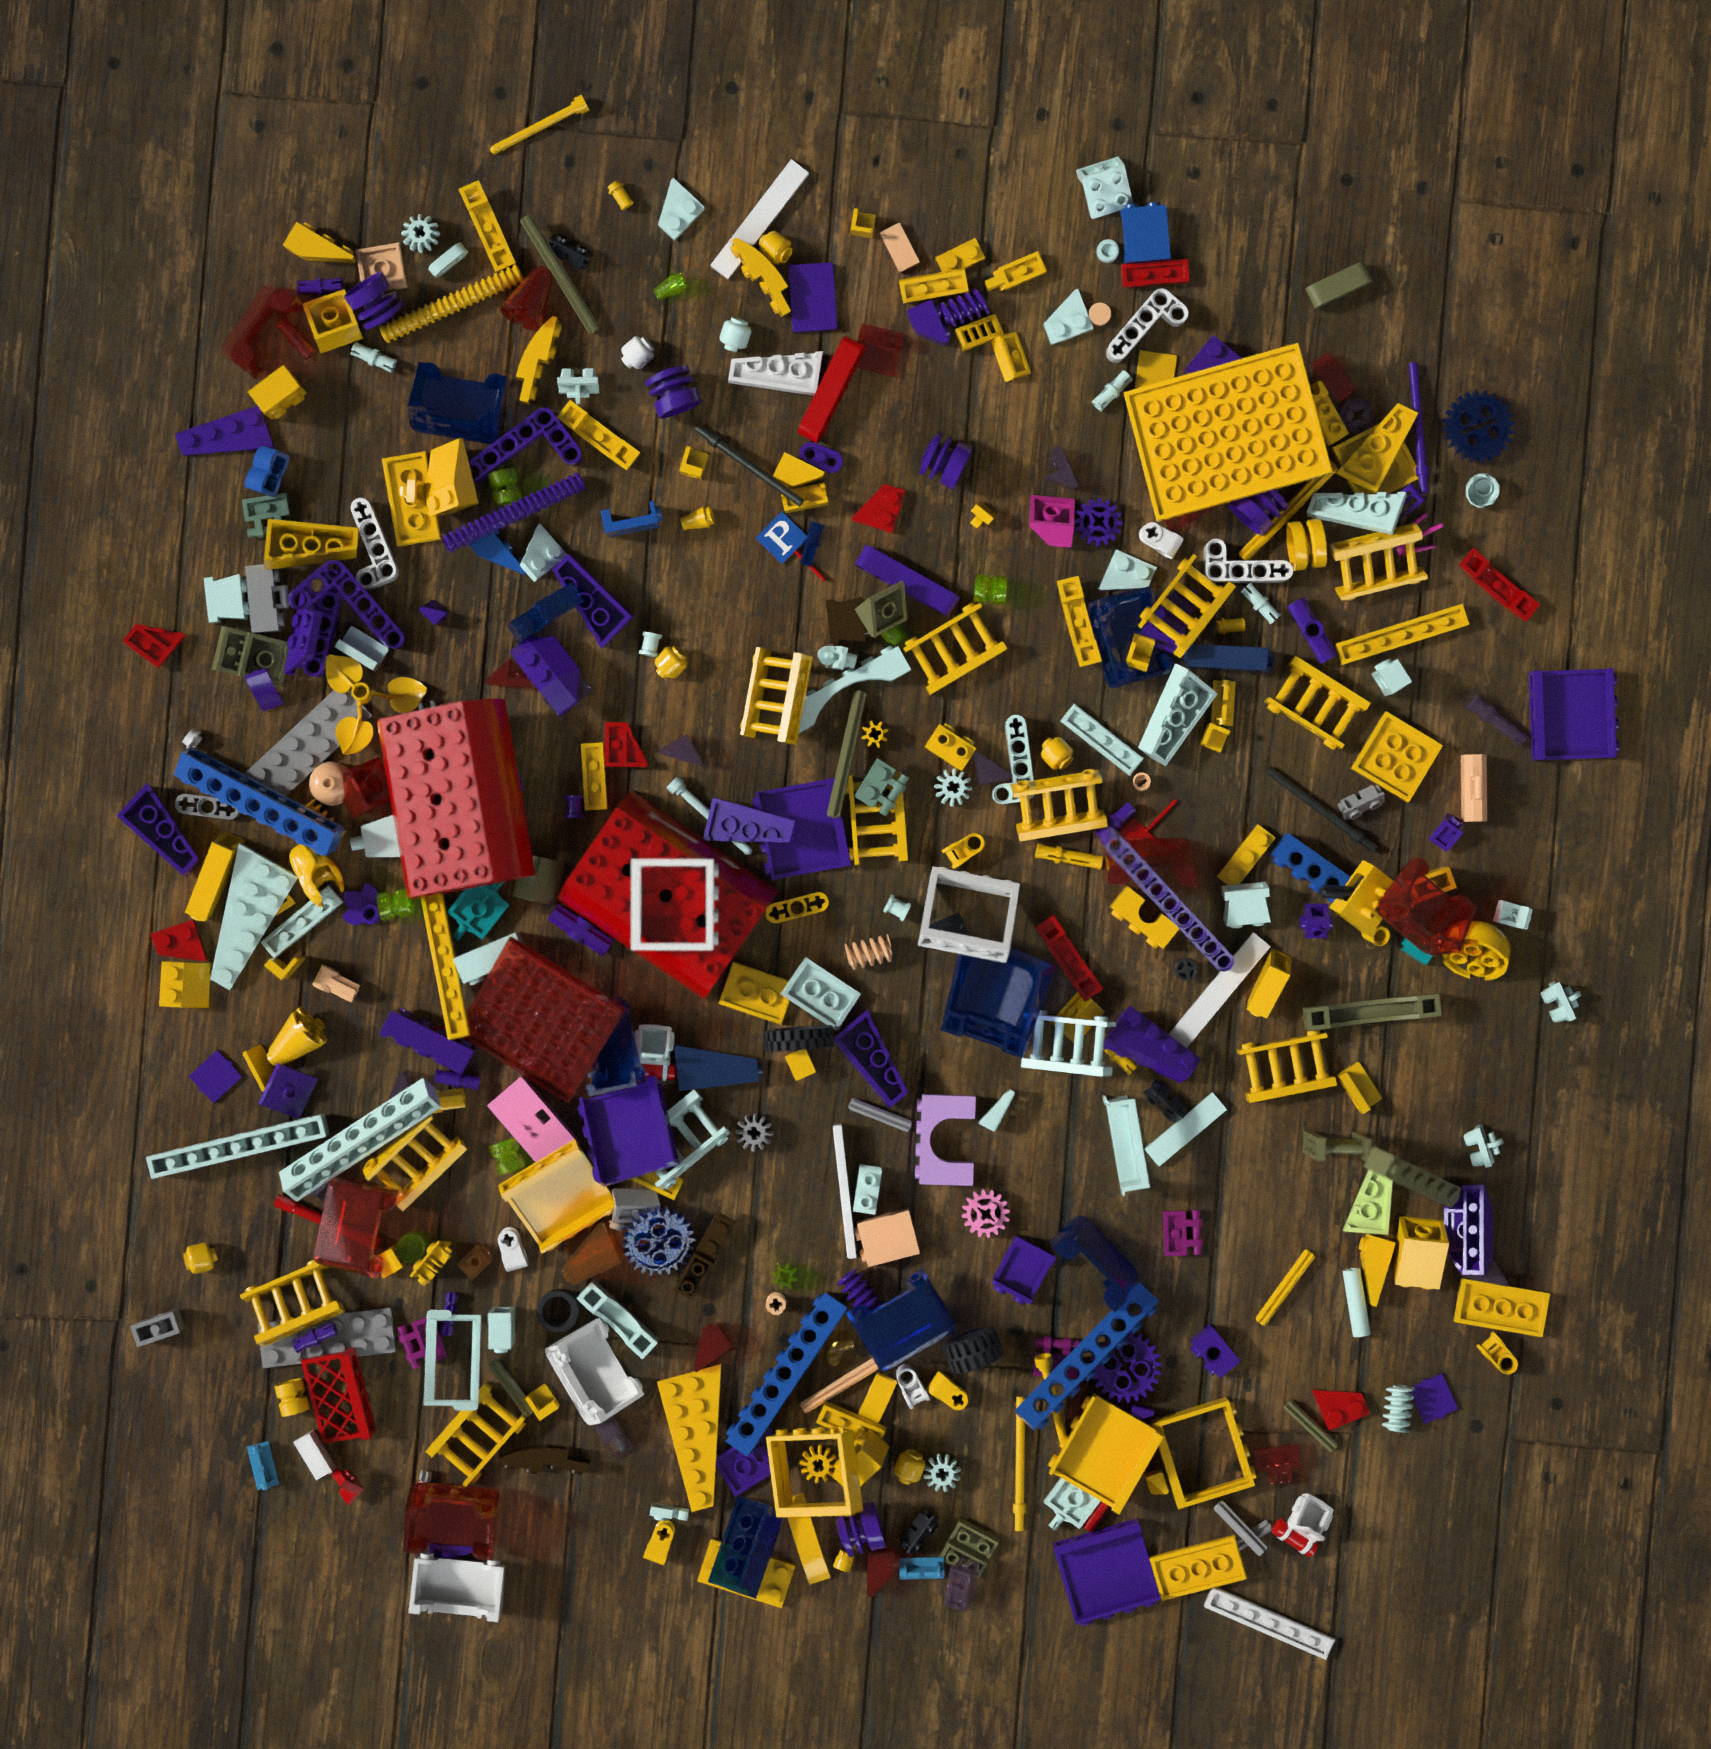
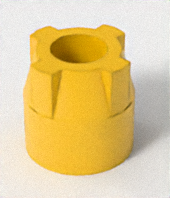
M840 1549L833 1567L849 1573L854 1557L849 1558L847 1551Z

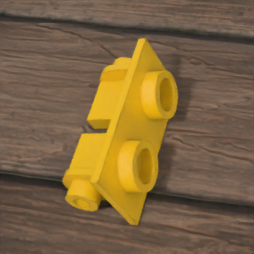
M1213 680V690L1218 694L1212 701V724L1233 726L1236 682Z

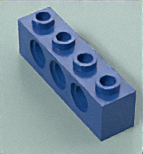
M1289 833L1283 835L1270 854L1274 858L1272 862L1282 869L1286 866L1292 870L1291 875L1299 881L1304 879L1309 882V888L1320 894L1319 888L1322 885H1327V881L1330 878H1334L1338 886H1345L1351 878ZM1294 852L1299 853L1301 856V861L1298 865H1294L1290 860ZM1312 865H1316L1319 868V874L1315 878L1309 875V868ZM1327 898V900H1328L1330 903H1333L1334 900H1335V899Z

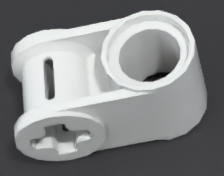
M1154 522L1146 524L1139 532V538L1144 544L1169 559L1174 558L1184 540L1178 534ZM1153 529L1154 536L1148 538V532L1146 531Z
M514 1227L504 1228L498 1237V1244L506 1272L529 1266L528 1257L518 1230ZM506 1234L509 1237H514L511 1243L508 1240H504Z
M910 1364L899 1366L896 1371V1377L910 1410L914 1408V1405L924 1400H931L914 1367ZM909 1371L913 1375L910 1380L905 1381L900 1378L901 1374Z

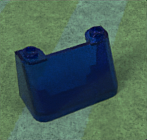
M419 362L408 403L410 427L420 433L456 439L463 438V440L487 444L494 443L498 439L507 376L493 373L486 376L483 383L442 376L441 370L436 364Z
M1152 586L1106 596L1089 603L1087 607L1092 631L1102 660L1100 663L1104 678L1110 688H1117L1170 674L1173 670L1174 663L1171 656L1166 652L1159 653V649L1154 647L1146 672L1129 667L1126 661L1134 633L1140 634L1149 622L1147 620L1143 627L1140 628L1138 625L1142 618L1139 616L1147 606L1152 608L1156 603V595L1153 592Z
M616 997L567 1009L570 1020L576 1019L579 1023L576 1025V1028L582 1031L591 1072L587 1073L588 1078L592 1077L591 1084L586 1085L588 1097L641 1085L646 1077L644 1067L641 1066L629 1017L630 1006L628 1001L624 1000L623 997Z
M1081 1215L1074 1217L1049 1243L1064 1259H1073L1082 1252L1106 1277L1103 1281L1106 1290L1102 1298L1115 1313L1128 1298L1138 1279V1272L1088 1218Z
M924 1268L911 1274L907 1281L909 1290L875 1310L870 1311L867 1306L863 1305L856 1306L847 1312L849 1320L877 1367L882 1371H887L950 1335L955 1330L956 1323Z

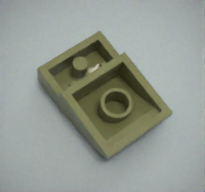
M222 626L211 670L245 678L246 675L256 670L266 668L273 678L274 685L282 686L289 650L287 647L288 642Z

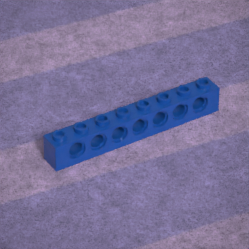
M194 747L181 752L174 776L180 778L183 783L199 788L202 793L214 796L223 804L231 805L241 814L249 815L255 818L258 823L274 828L277 833L295 839L296 843L314 849V852L319 855L327 856L336 851L344 830L343 826Z
M1139 1282L1015 1409V1413L1033 1431L1037 1428L1042 1430L1049 1423L1048 1417L1053 1411L1057 1414L1066 1405L1063 1401L1068 1396L1073 1398L1080 1391L1079 1385L1084 1379L1088 1382L1097 1373L1094 1369L1099 1364L1104 1366L1112 1357L1110 1353L1116 1347L1119 1350L1128 1341L1125 1337L1130 1332L1135 1334L1143 1325L1141 1321L1144 1317L1150 1318L1158 1310L1156 1305L1159 1300ZM1132 1305H1137L1141 1309V1313L1133 1316L1129 1313L1128 1308ZM1116 1321H1122L1126 1329L1118 1332L1114 1329L1113 1324ZM1100 1337H1107L1110 1340V1345L1103 1348L1099 1346L1098 1339ZM1083 1354H1093L1095 1357L1094 1362L1090 1364L1085 1363L1082 1359ZM1069 1369H1076L1079 1372V1377L1075 1380L1068 1378L1066 1372ZM1053 1385H1061L1064 1389L1063 1394L1060 1396L1054 1395L1051 1392ZM1038 1401H1045L1048 1404V1409L1044 1412L1038 1411L1035 1407Z
M825 1292L824 1295L819 1294L815 1299L813 1305L816 1307L811 1314L807 1312L800 1322L803 1325L799 1332L795 1330L788 1340L791 1343L786 1351L782 1349L776 1358L778 1364L774 1369L770 1367L763 1377L766 1382L762 1388L758 1386L751 1395L753 1401L749 1406L745 1405L738 1416L741 1419L737 1425L733 1423L728 1429L726 1435L729 1437L725 1442L745 1456L751 1455L848 1310L849 1306L829 1292ZM820 1311L827 1312L829 1319L826 1323H821L818 1320L817 1316ZM808 1329L816 1333V1339L813 1342L808 1341L805 1337ZM795 1348H800L803 1351L804 1357L802 1360H796L793 1357V1350ZM784 1366L791 1370V1377L789 1379L783 1378L780 1374V1370ZM770 1385H775L778 1388L779 1394L777 1397L769 1395L768 1388ZM757 1404H763L766 1407V1414L764 1416L756 1413ZM749 1422L753 1425L754 1432L752 1434L744 1432V1423Z

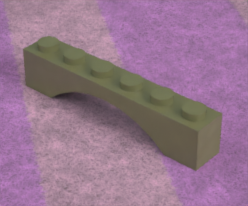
M1438 993L1302 1007L1304 1029L1308 1031L1372 1022L1442 1016L1440 995Z
M1374 1146L1364 1164L1365 1168L1450 1208H1453L1459 1199V1193L1462 1188Z

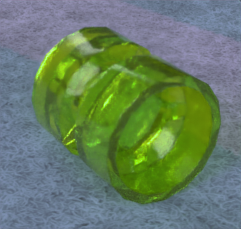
M515 468L503 469L487 475L490 487L495 490L492 493L495 506L509 505L512 502H518V499L523 500L521 489L519 486H516L518 477Z
M976 574L974 602L986 603L988 600H991L992 604L1005 605L1007 576L995 575L993 578H990L988 574Z
M406 889L397 890L395 894H392L391 891L377 893L378 910L382 921L393 920L396 918V915L400 918L414 916L413 901L407 899Z
M514 1137L488 1146L493 1158L498 1159L495 1163L498 1176L526 1167L522 1154H517L519 1144Z
M409 1231L398 1241L396 1247L397 1254L405 1262H417L427 1253L429 1239L421 1231Z

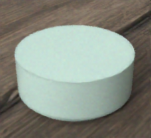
M1110 239L1100 242L1096 250L1098 259L1104 263L1115 261L1119 254L1117 243Z

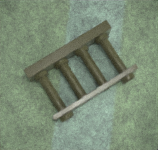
M1303 1130V1153L1316 1161H1325L1326 1155H1329V1153L1353 1154L1366 1161L1373 1146L1375 1147V1144L1371 1143L1370 1138L1355 1131H1352V1139L1325 1138L1311 1130Z

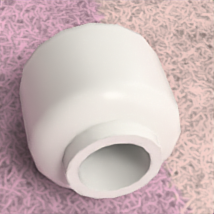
M635 336L622 347L623 357L621 359L628 368L633 366L640 370L654 358L653 351L655 349L644 336L642 338Z

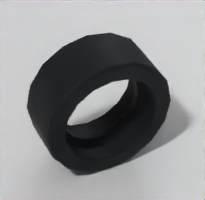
M565 1289L548 1291L541 1298L537 1306L539 1322L545 1329L551 1332L561 1333L569 1330L575 1325L580 1315V1305L577 1298L572 1292ZM563 1298L570 1303L572 1309L571 1316L566 1322L561 1324L554 1323L547 1318L545 1313L546 1305L551 1299Z

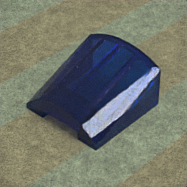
M1011 947L1006 963L958 954L940 1030L958 1037L965 1035L1002 1048V1052L1023 1058L1056 966L1039 957Z

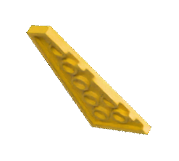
M722 1363L657 1381L692 1512L714 1506Z

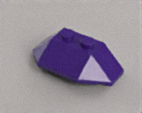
M554 636L526 638L510 651L515 661L559 716L578 702L580 669Z
M1462 1185L1460 1187L1462 1189L1459 1193V1199L1453 1208L1444 1207V1226L1449 1241L1447 1257L1459 1269L1462 1275H1485L1493 1254V1209L1485 1185Z

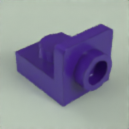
M1446 813L1443 821L1430 835L1429 840L1445 852H1448L1463 834L1465 825L1458 816Z

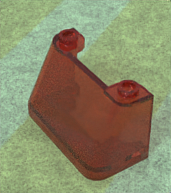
M267 284L262 287L221 346L223 356L255 379L261 369L256 364L258 353L252 350L250 346L275 312L283 318L289 313L300 315L304 310L301 300L290 291L275 284Z
M1124 837L1152 868H1170L1171 872H1175V877L1179 884L1187 887H1198L1195 854L1190 841L1184 838ZM1113 839L1109 845L1114 844L1117 839ZM1104 847L1103 881L1109 885L1126 883L1130 875ZM1131 854L1125 855L1123 859L1129 858Z
M1422 858L1409 860L1379 899L1375 911L1423 953L1442 955L1461 952L1477 907L1464 895L1449 897L1425 876L1430 871V866L1426 860Z
M333 1178L327 1188L314 1252L315 1262L334 1269L373 1278H381L384 1264L381 1256L373 1254L381 1212L390 1211L394 1208L399 1190L363 1178Z
M426 1482L413 1484L410 1487L404 1511L403 1552L419 1554L427 1549L428 1543L470 1546L472 1547L474 1557L480 1560H493L499 1493L491 1488Z

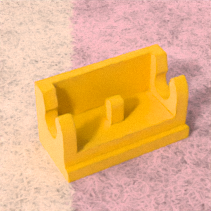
M824 483L791 489L805 500L800 507L781 494L785 514L828 505Z

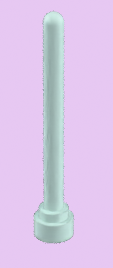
M678 775L666 789L672 794H680L708 820L710 810L685 788L684 780ZM731 841L746 855L752 853V848L746 842Z

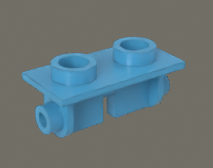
M269 1441L247 1446L257 1490H267L271 1486L279 1485Z
M944 1557L899 1558L900 1580L944 1578Z

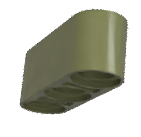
M1361 261L1308 286L1306 291L1314 308L1317 309L1372 283L1373 280L1364 261Z

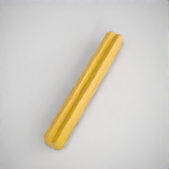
M1307 1249L1303 1251L1258 1313L1256 1321L1261 1325H1267L1314 1260L1315 1255Z

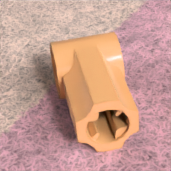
M321 965L312 985L324 992H331L347 1001L353 1002L361 985L339 975L338 971L326 965Z

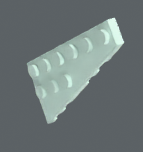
M240 842L210 978L228 990L232 988L298 878L293 872Z

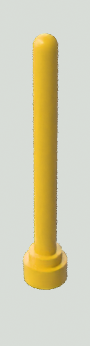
M582 94L574 98V101L571 102L572 105L492 145L490 151L493 154H497L574 113L584 114L590 111Z
M1042 1353L1034 1357L1036 1368H1039V1371L1042 1372L1044 1379L1051 1373L1053 1365L1051 1353ZM1053 1385L1051 1392L1057 1396L1055 1385ZM1060 1410L1057 1414L1054 1411L1052 1412L1059 1442H1061L1064 1435H1067Z

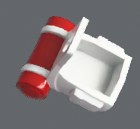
M1302 1494L1296 1500L1288 1520L1278 1519L1273 1525L1272 1533L1281 1541L1297 1549L1301 1554L1311 1557L1318 1549V1541H1324L1325 1539L1321 1534L1329 1528L1334 1510L1311 1494Z

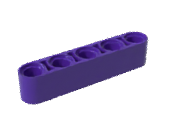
M865 545L855 563L857 567L891 586L899 581H903L905 594L949 618L960 600V597L868 545Z
M336 569L328 570L331 576L337 575L339 572ZM346 582L343 584L344 592L346 588ZM333 586L318 598L317 603L318 607L323 611L322 619L328 618L330 620V626L327 629L322 630L320 627L317 641L320 639L324 640L325 648L322 651L315 649L314 657L303 666L305 673L314 678L322 677L326 673V660L331 653L343 598ZM329 596L335 598V604L331 608L325 606V600ZM314 661H318L320 664V670L316 673H312L310 670V665Z

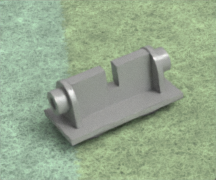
M1371 785L1359 791L1358 793L1362 798L1360 800L1357 799L1355 794L1340 800L1341 803L1337 805L1339 810L1343 811L1344 821L1348 819L1354 820L1369 809L1375 810L1385 802L1384 792L1381 793L1380 787L1378 785Z

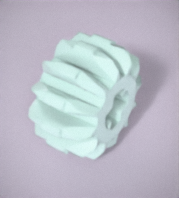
M419 214L417 221L411 216L410 220L412 223L405 222L403 224L408 229L401 232L402 236L407 237L403 242L405 245L411 244V251L416 250L417 247L419 253H423L424 247L431 251L432 248L429 244H438V241L433 237L440 236V232L435 230L438 227L437 223H431L432 218L430 216L424 220L423 215ZM421 229H423L424 237L420 235V238H418L417 231L420 230L422 232Z
M953 768L952 776L945 770L943 773L946 779L941 776L937 777V780L942 782V785L935 784L934 788H942V791L936 793V797L945 795L941 803L945 804L947 799L950 798V806H954V799L956 798L958 804L961 805L963 802L960 796H963L965 799L969 798V795L964 793V790L971 791L972 787L964 786V784L971 780L970 778H966L963 781L961 779L965 772L962 771L957 777V771ZM951 781L953 784L958 783L959 788L956 789L958 792L955 794L953 791L949 792L947 790V787L950 786L948 783Z
M937 1454V1461L931 1457L928 1459L931 1465L925 1466V1470L928 1472L923 1474L924 1479H930L927 1482L928 1487L935 1484L934 1489L938 1492L940 1486H943L944 1492H947L948 1484L952 1488L956 1487L952 1480L960 1481V1476L956 1473H959L961 1469L958 1466L954 1467L957 1463L956 1459H952L949 1462V1454L945 1455L944 1460H941V1455ZM943 1468L945 1472H948L945 1473L944 1477H941L940 1474H936V1472L939 1473V1469Z

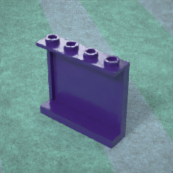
M1613 668L1528 672L1532 761L1617 757L1616 753L1619 752L1620 748L1619 740H1616L1619 721L1615 717L1618 698L1617 695H1614L1617 675L1614 673Z
M835 778L755 792L756 797L752 798L754 808L798 820L793 842H760L762 853L767 854L768 863H764L766 875L771 876L772 880L851 865L842 815L840 814L839 818L827 816Z
M656 1076L646 1078L647 1082L587 1100L583 1097L579 1098L580 1105H578V1111L581 1118H584L585 1123L583 1133L585 1138L588 1139L590 1146L587 1148L588 1156L591 1161L593 1160L594 1169H592L593 1178L604 1187L680 1165L661 1080Z
M1137 1518L1094 1530L1093 1533L1087 1532L1052 1543L1076 1625H1088L1093 1623L1094 1619L1100 1617L1102 1619H1109L1115 1616L1114 1613L1121 1611L1129 1613L1136 1610L1138 1606H1153L1157 1604L1158 1600H1161Z

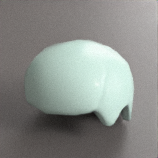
M1487 473L1474 475L1466 484V497L1470 504L1478 508L1492 505L1500 493V485L1496 478Z

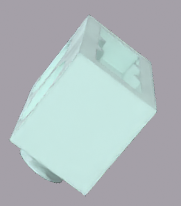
M1390 658L1376 665V671L1371 673L1385 696L1397 692L1412 682L1398 659L1391 661Z

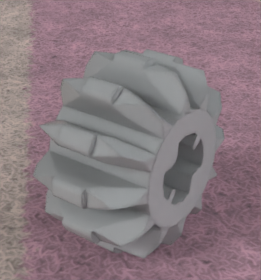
M757 1113L753 1114V1121L746 1115L744 1118L747 1124L742 1121L738 1122V1125L744 1129L735 1130L736 1134H743V1136L737 1139V1142L745 1140L744 1149L749 1144H752V1152H755L756 1144L763 1150L764 1145L762 1141L767 1144L771 1142L765 1135H773V1131H766L765 1129L770 1128L772 1124L771 1122L765 1125L762 1124L766 1119L765 1116H762L760 1121H757ZM752 1127H757V1131L761 1132L760 1136L757 1134V1138H752V1134L748 1133V1130H752Z

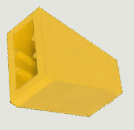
M1273 948L1270 950L1247 1003V1010L1254 1016L1268 1018L1290 977L1291 956Z

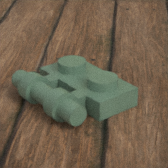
M287 493L276 494L274 497L262 496L242 500L245 522L255 523V528L247 529L249 538H265L267 526H263L262 520L273 518L275 520H282V517L291 516Z
M877 758L854 797L872 808L879 801L883 804L879 813L887 816L890 809H894L895 801L900 793L905 791V785L909 777L901 774L898 781L895 780L893 776L897 770ZM890 784L893 786V789L886 798L882 794Z

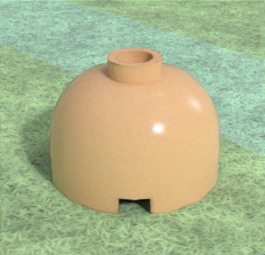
M332 761L322 763L316 767L309 780L310 791L314 798L320 803L330 806L339 805L347 801L352 795L355 781L349 768L341 763Z

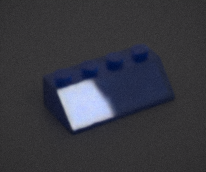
M738 1496L708 1582L756 1599L784 1517H776V1510L770 1505Z

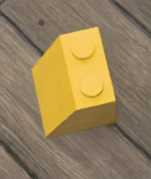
M1399 1216L1393 1265L1395 1285L1421 1287L1427 1290L1440 1289L1449 1247L1446 1229L1442 1220Z

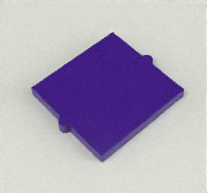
M216 1050L189 1077L199 1087V1091L204 1092L215 1103L243 1076L232 1065V1061H228L219 1050Z
M1442 1373L1429 1379L1424 1378L1422 1382L1412 1386L1415 1390L1410 1393L1414 1396L1413 1400L1424 1424L1437 1418L1442 1419L1444 1415L1458 1409Z

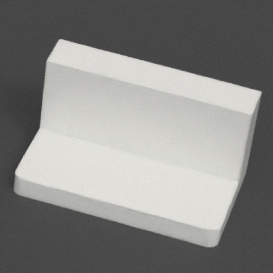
M315 1430L310 1431L293 1442L316 1480L332 1473L336 1469V1465Z

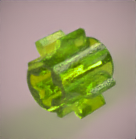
M789 1262L783 1267L777 1263L778 1270L771 1271V1274L776 1276L772 1284L778 1282L780 1290L783 1289V1286H788V1288L792 1289L791 1282L798 1281V1278L793 1276L797 1268L791 1270ZM781 1271H784L785 1274L790 1273L788 1281H785L784 1278L779 1279Z

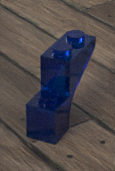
M571 582L534 603L529 611L511 620L507 627L518 645L526 640L535 637L545 627L582 604L583 600Z

